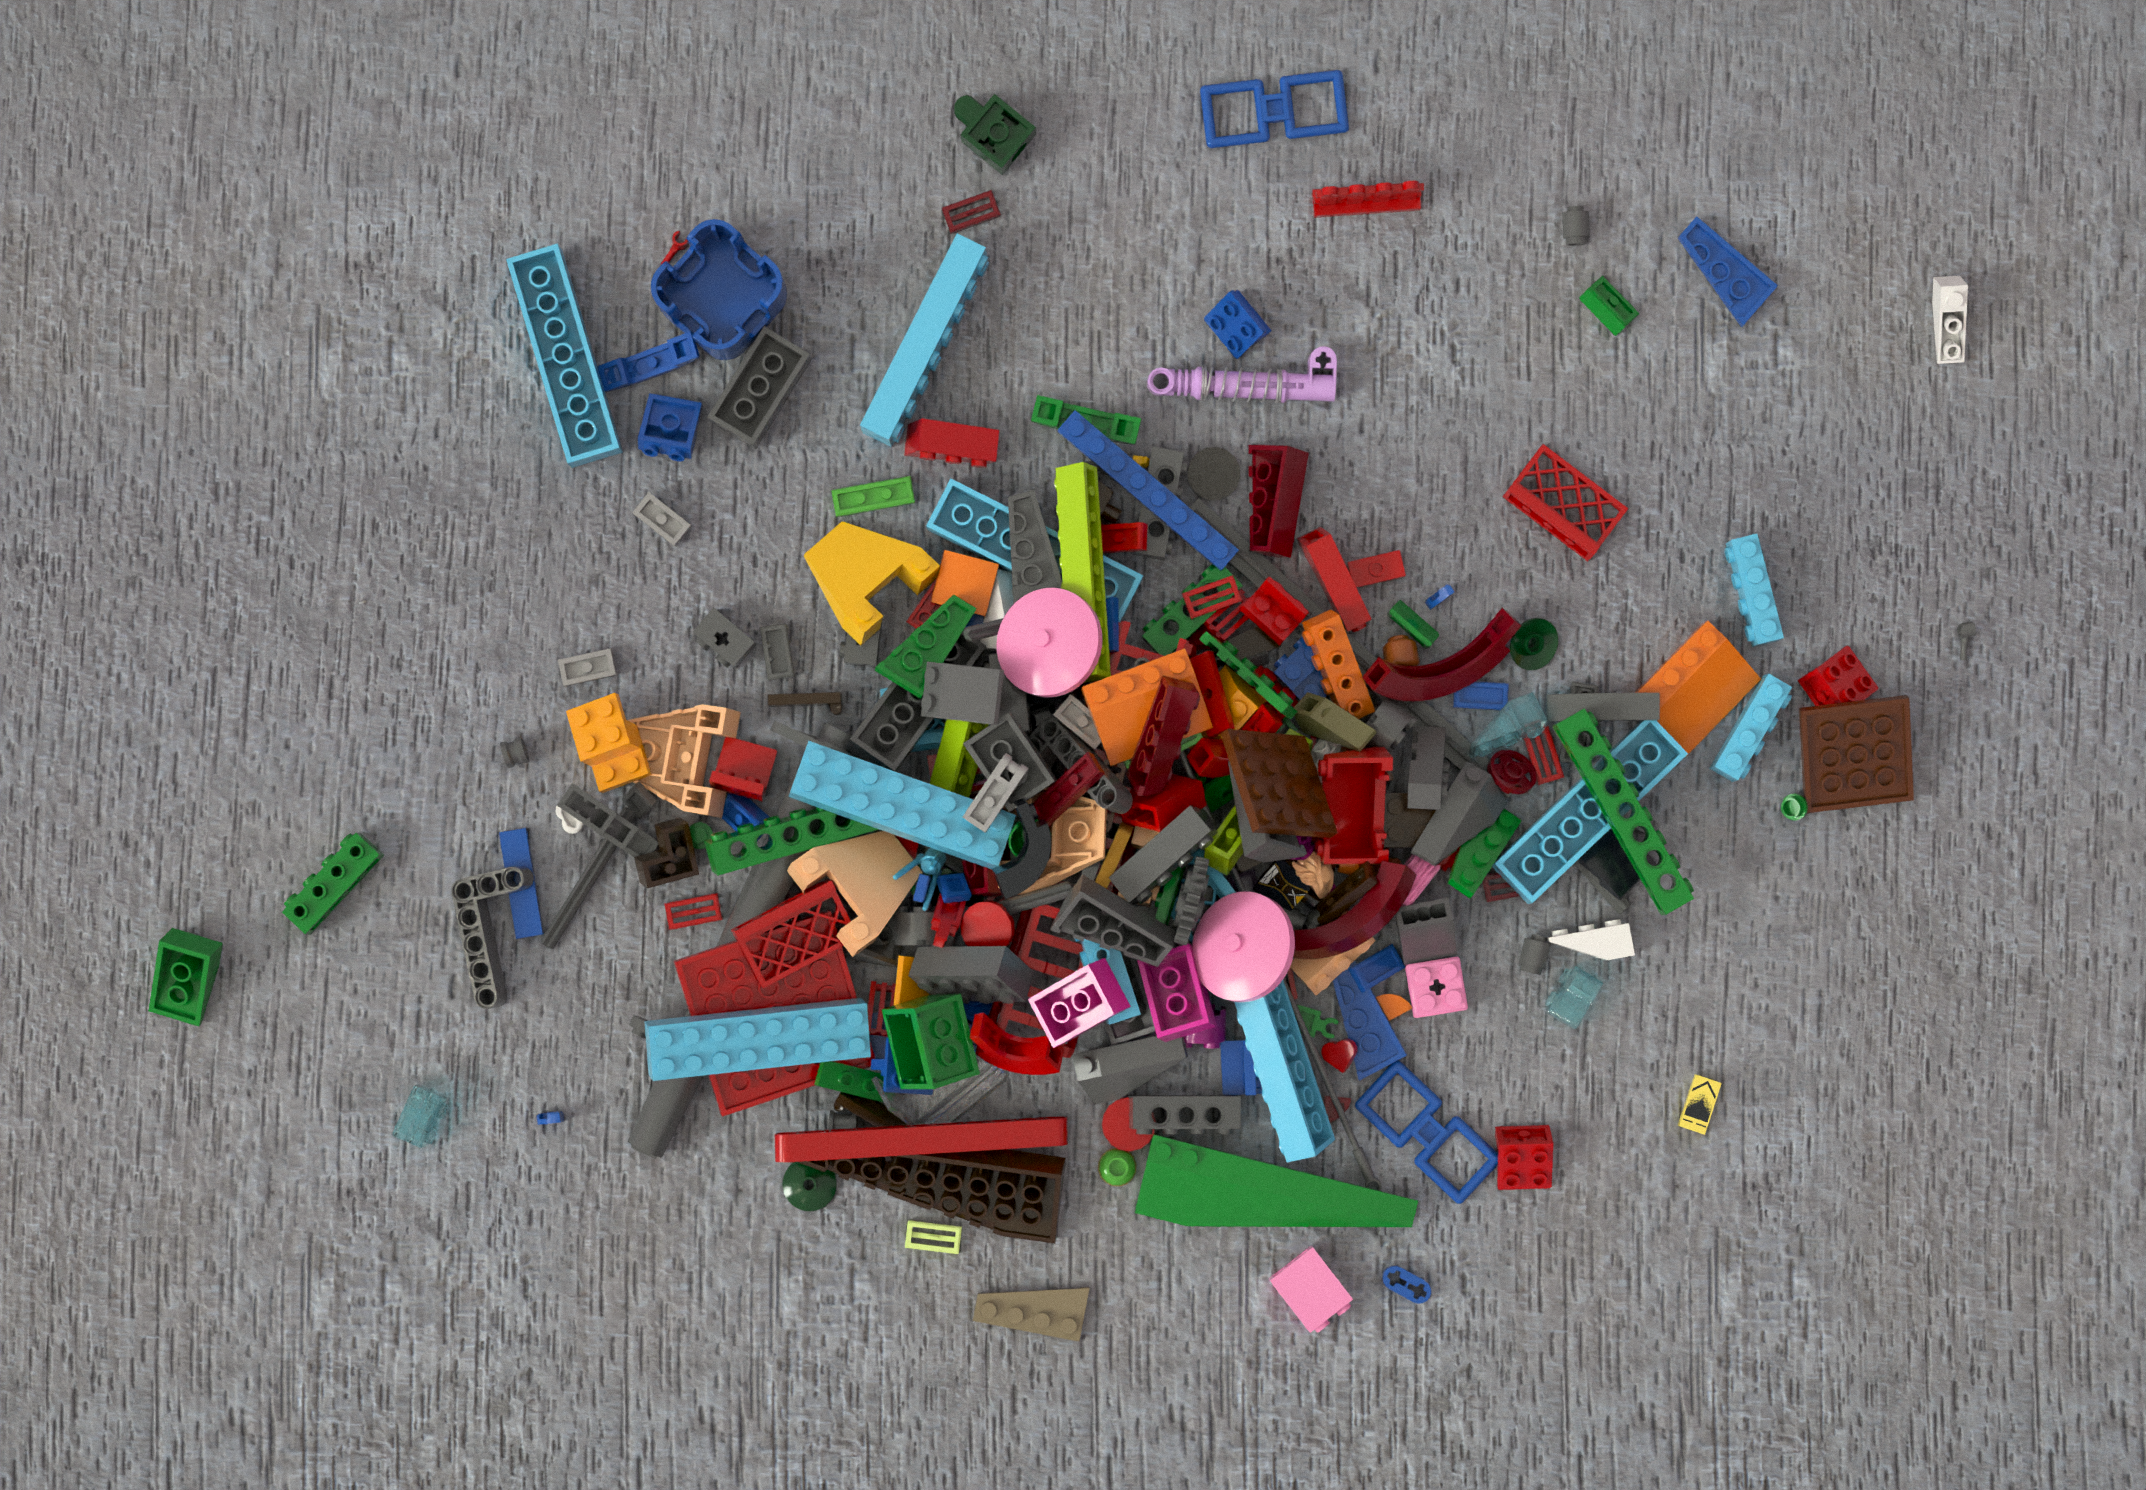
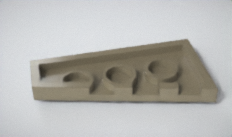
M1090 1287L978 1293L973 1321L1079 1342Z

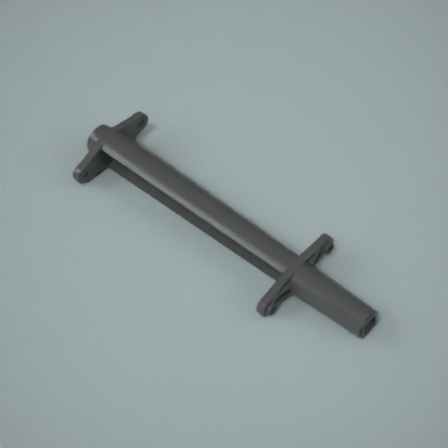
M775 720L770 729L805 747L808 741L859 758L846 749L852 735L824 723L818 737L797 731ZM798 768L777 811L776 816H779L780 819L790 816L789 812L804 808L806 811L816 809L815 806L789 797ZM819 819L811 821L809 825L810 832H815L819 829ZM790 826L784 830L783 837L785 840L790 839L794 835V828ZM768 835L766 836V838H765V840H764V842H763V844H762L761 847H763V846H765V845L767 844V842H768ZM809 850L752 866L716 947L736 941L731 929L784 901L794 881L787 870L792 862ZM688 1008L684 1017L690 1016ZM633 1015L629 1023L633 1027L632 1033L646 1039L644 1021L649 1020ZM703 1076L654 1081L628 1139L631 1148L654 1159L663 1157Z

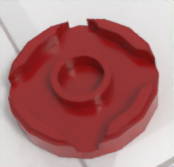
M981 901L970 906L964 913L960 924L961 935L967 946L1008 947L1015 933L1012 916L1009 915L1006 911L1007 909L1002 904L994 901Z
M1129 1097L1114 1101L1106 1109L1103 1115L1102 1128L1105 1138L1112 1146L1123 1151H1134L1141 1149L1150 1142L1153 1134H1136V1129L1129 1128ZM1152 1111V1115H1151V1116H1152V1119H1153L1154 1122H1156V1121H1155V1117H1154V1113H1153V1111Z

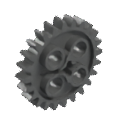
M1196 856L1192 871L1188 870L1186 880L1181 885L1175 908L1177 912L1173 926L1177 927L1174 936L1175 943L1187 945L1190 932L1195 930L1196 923L1201 918L1208 891L1206 888L1209 875H1206L1209 859Z

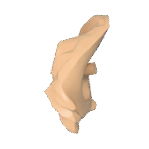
M1315 851L1306 860H1297V863L1295 861L1292 862L1296 875L1300 877L1304 884L1312 888L1319 899H1323L1330 892L1334 883V871L1331 864H1323L1320 856H1316Z

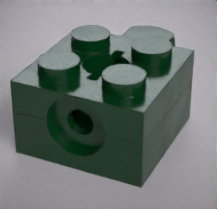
M996 94L990 98L985 106L969 95L961 96L954 105L956 118L967 126L960 134L961 142L1001 175L1006 172L1036 136V127Z

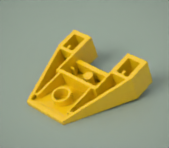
M843 521L804 554L806 562L841 627L860 645L864 644L881 627L883 615L868 602L876 593L897 576L918 596L935 581L940 565L921 547Z

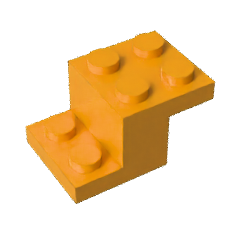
M612 693L566 711L579 759L581 762L592 766L599 792L605 793L652 775L638 726L626 720L619 694Z

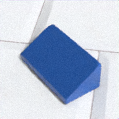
M732 793L727 795L722 819L735 831H738V826L753 823V826L764 823V819L769 818L751 799Z

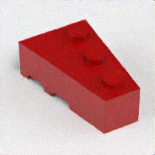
M922 418L907 425L904 456L919 457L923 460L940 459L950 464L969 462L972 467L987 468V464L996 462L999 430Z

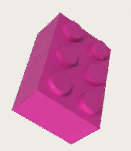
M1187 944L1171 949L1158 967L1137 960L1158 1039L1168 1042L1217 1027L1208 990L1198 976L1192 945Z
M1105 958L1088 964L1028 999L1053 1048L1078 1037L1131 1007Z

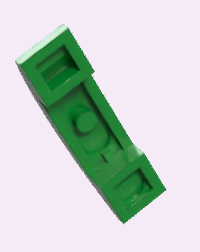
M1037 395L1031 422L1059 429L1076 410L1112 442L1136 445L1141 418L1120 413L1112 414Z

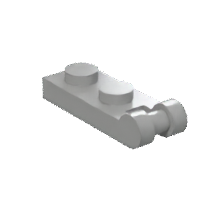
M1007 753L1004 754L963 815L964 819L985 833L1029 770L1024 764L1019 765L1012 760L1013 757ZM1005 769L1014 774L1010 781L1001 776Z

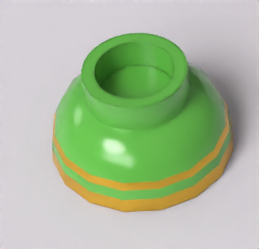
M1117 1148L1109 1149L1101 1155L1098 1162L1100 1177L1111 1186L1120 1187L1126 1185L1136 1174L1137 1164L1134 1156L1129 1151Z

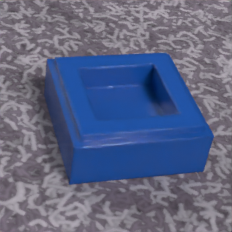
M964 873L938 876L936 882L944 903L970 900L972 895Z

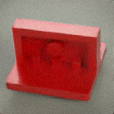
M1268 577L1239 609L1279 646L1309 613L1299 600L1294 599L1284 590L1279 582L1274 581L1271 577Z

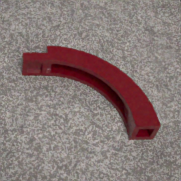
M1501 608L1486 628L1471 643L1457 653L1435 663L1420 666L1397 665L1378 657L1362 678L1374 692L1395 700L1424 701L1443 697L1469 686L1498 665L1510 652L1506 645L1507 642L1522 625L1507 610Z
M1382 861L1376 876L1377 884L1367 891L1365 896L1349 912L1324 926L1306 930H1293L1295 937L1293 958H1327L1342 954L1369 940L1388 924L1406 900L1417 874L1406 865Z

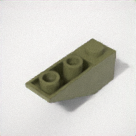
M1307 692L1294 707L1298 711L1294 717L1304 734L1353 750L1361 751L1377 733L1373 728L1327 698Z

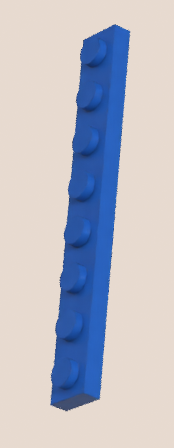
M1076 410L1057 430L1060 435L1217 569L1222 571L1237 554L1239 549Z

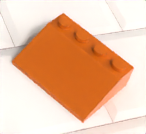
M1707 620L1688 637L1635 693H1660V720L1657 722L1689 754L1761 678L1729 640Z
M1185 648L1082 687L1081 691L1110 767L1132 759L1163 675L1193 683L1200 695L1199 705L1196 710L1192 711L1190 717V729L1186 735H1183L1182 739L1213 728Z

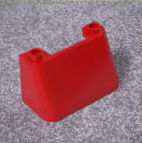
M1385 747L1363 748L1361 751L1350 750L1324 754L1323 760H1319L1318 774L1322 776V789L1326 794V799L1338 832L1331 838L1319 837V839L1315 840V854L1320 856L1323 864H1364L1366 861L1370 864H1380L1382 861L1388 862L1389 850L1383 849L1384 839L1387 837V833L1384 831L1386 781H1389V774L1386 771H1393V757Z

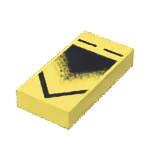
M1694 1074L1678 1126L1705 1135L1722 1083Z

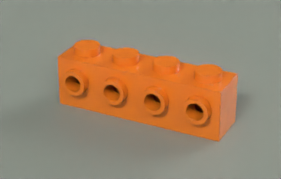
M1330 609L1302 622L1305 630L1302 632V636L1306 645L1312 648L1314 655L1311 656V660L1315 669L1321 672L1323 680H1320L1325 694L1330 696L1333 703L1358 719L1375 712L1340 615Z

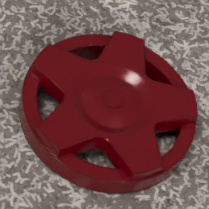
M1500 750L1489 760L1487 773L1491 774L1495 784L1504 793L1525 794L1535 785L1537 780L1536 770L1524 755L1513 750ZM1498 758L1499 764H1494L1495 760ZM1528 772L1530 774V781L1525 776Z

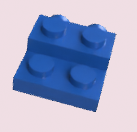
M649 393L638 435V450H642L645 455L650 457H656L658 453L669 455L670 459L678 462L684 461L685 458L691 459L697 438V427L702 411V403Z
M1302 636L1293 645L1296 651L1289 657L1284 654L1274 664L1277 669L1273 673L1285 687L1294 693L1299 701L1307 692L1325 698L1327 695L1320 683L1323 677L1321 672L1315 669L1311 660V656L1314 655L1312 648L1306 645Z

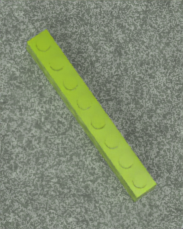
M1079 462L1055 468L1056 478L1054 485L1057 490L1058 502L1056 512L1059 518L1058 540L1061 549L1059 563L1062 569L1063 581L1061 589L1068 590L1084 599L1096 613L1102 630L1101 654L1092 674L1084 682L1087 683L1110 677L1111 672L1097 467L1085 462Z

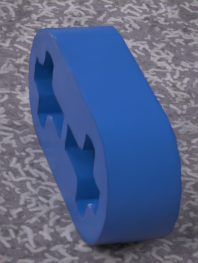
M1390 1265L1383 1271L1382 1281L1388 1289L1417 1304L1424 1303L1430 1298L1431 1287L1424 1279L1397 1265ZM1396 1270L1399 1271V1277L1406 1281L1404 1285L1398 1282L1390 1285V1279L1387 1277L1389 1272L1394 1274ZM1409 1283L1416 1287L1420 1283L1423 1284V1290L1426 1292L1425 1295H1419L1417 1298H1414V1292L1407 1288Z

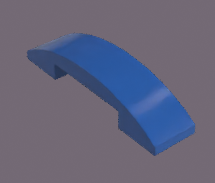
M690 331L668 339L667 343L627 358H618L597 366L604 391L617 390L658 377L700 358L696 342L692 336L693 332Z

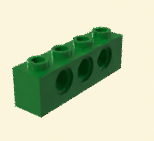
M1211 564L1201 574L1204 578L1197 585L1192 582L1182 593L1232 576V573L1226 567L1220 571ZM1234 577L1238 590L1240 591L1243 585ZM1228 583L1216 589L1220 592L1231 588V585ZM1200 593L1189 598L1191 602H1193L1195 600L1204 598L1205 596L1203 595V593ZM1234 593L1199 605L1197 608L1201 610L1229 600L1234 596ZM1182 598L1178 603L1173 600L1162 610L1165 614L1158 621L1153 618L1142 629L1145 632L1142 635V639L1155 653L1166 656L1176 651L1180 638L1187 640L1216 611L1191 620L1190 617L1183 613V607L1186 605L1184 599ZM1172 621L1178 625L1179 630L1175 635H1167L1164 632L1163 625L1166 622Z

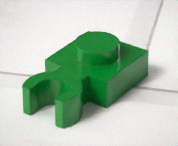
M1297 1004L1311 1037H1315L1316 1030H1318L1324 1037L1334 1038V1034L1326 1031V1025L1328 1023L1338 1025V1020L1334 1018L1321 1020L1322 1011Z

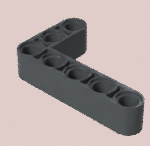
M1046 717L1043 719L1029 738L1048 767L1051 768L1059 758L1066 768L1070 769L1086 752L1093 753L1105 774L1087 792L1104 809L1118 814L1128 812L1133 803L1131 793L1095 751L1056 718Z
M525 866L507 867L462 878L455 881L451 888L474 1000L482 1009L498 1008L507 999V991L487 899L530 888L534 881V875ZM516 872H518L521 876V882L519 885H517L514 881V875ZM491 878H493L496 882V888L494 891H492L489 887V882ZM467 884L471 888V894L469 897H467L464 892L465 886ZM472 911H474L477 915V920L475 923H473L470 919V914ZM478 937H480L483 942V946L480 950L476 946V940ZM484 963L488 966L487 976H484L482 973V965ZM489 990L494 994L492 1003L487 998Z

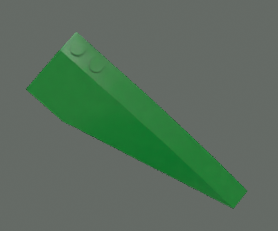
M1153 1134L1135 1213L1184 1226L1412 1227L1418 1200Z

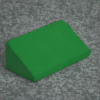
M1603 276L1593 283L1579 298L1615 336L1639 315L1637 310Z
M1401 600L1387 613L1389 618L1425 649H1428L1439 637V633Z

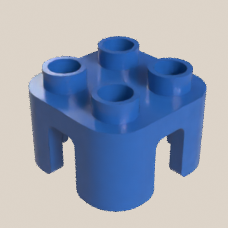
M718 219L706 220L698 224L687 236L686 239L690 248L674 266L665 261L656 270L651 281V293L664 316L683 333L693 332L692 336L702 350L715 359L731 360L743 354L755 341L764 326L767 327L780 313L787 300V287L777 265L766 255L761 257L745 243L741 233L732 225Z

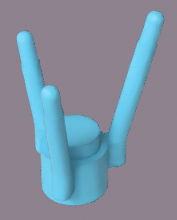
M929 848L925 854L919 853L912 862L893 875V879L897 880L918 864H921V869L924 873L933 875L922 907L923 911L928 910L937 884L936 880L941 875V868L946 862V854Z

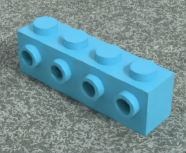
M1758 534L1730 540L1726 543V548L1724 549L1727 562L1731 563L1733 571L1731 580L1734 589H1737L1739 594L1738 607L1740 614L1744 615L1746 626L1744 630L1748 642L1751 641L1752 647L1783 639L1784 636Z
M1771 674L1762 676L1709 769L1732 782L1738 781L1739 778L1744 779L1751 768L1749 764L1753 754L1757 756L1765 744L1762 738L1767 731L1771 732L1778 722V718L1775 717L1780 708L1785 709L1791 700L1792 695L1789 692L1792 687Z
M1074 938L1075 942L1080 941L1083 952L1079 953L1083 967L1105 958L1131 1006L1106 1020V1023L1111 1025L1141 1015L1121 951L1113 948L1107 950L1099 947L1100 944L1086 939L1081 941Z

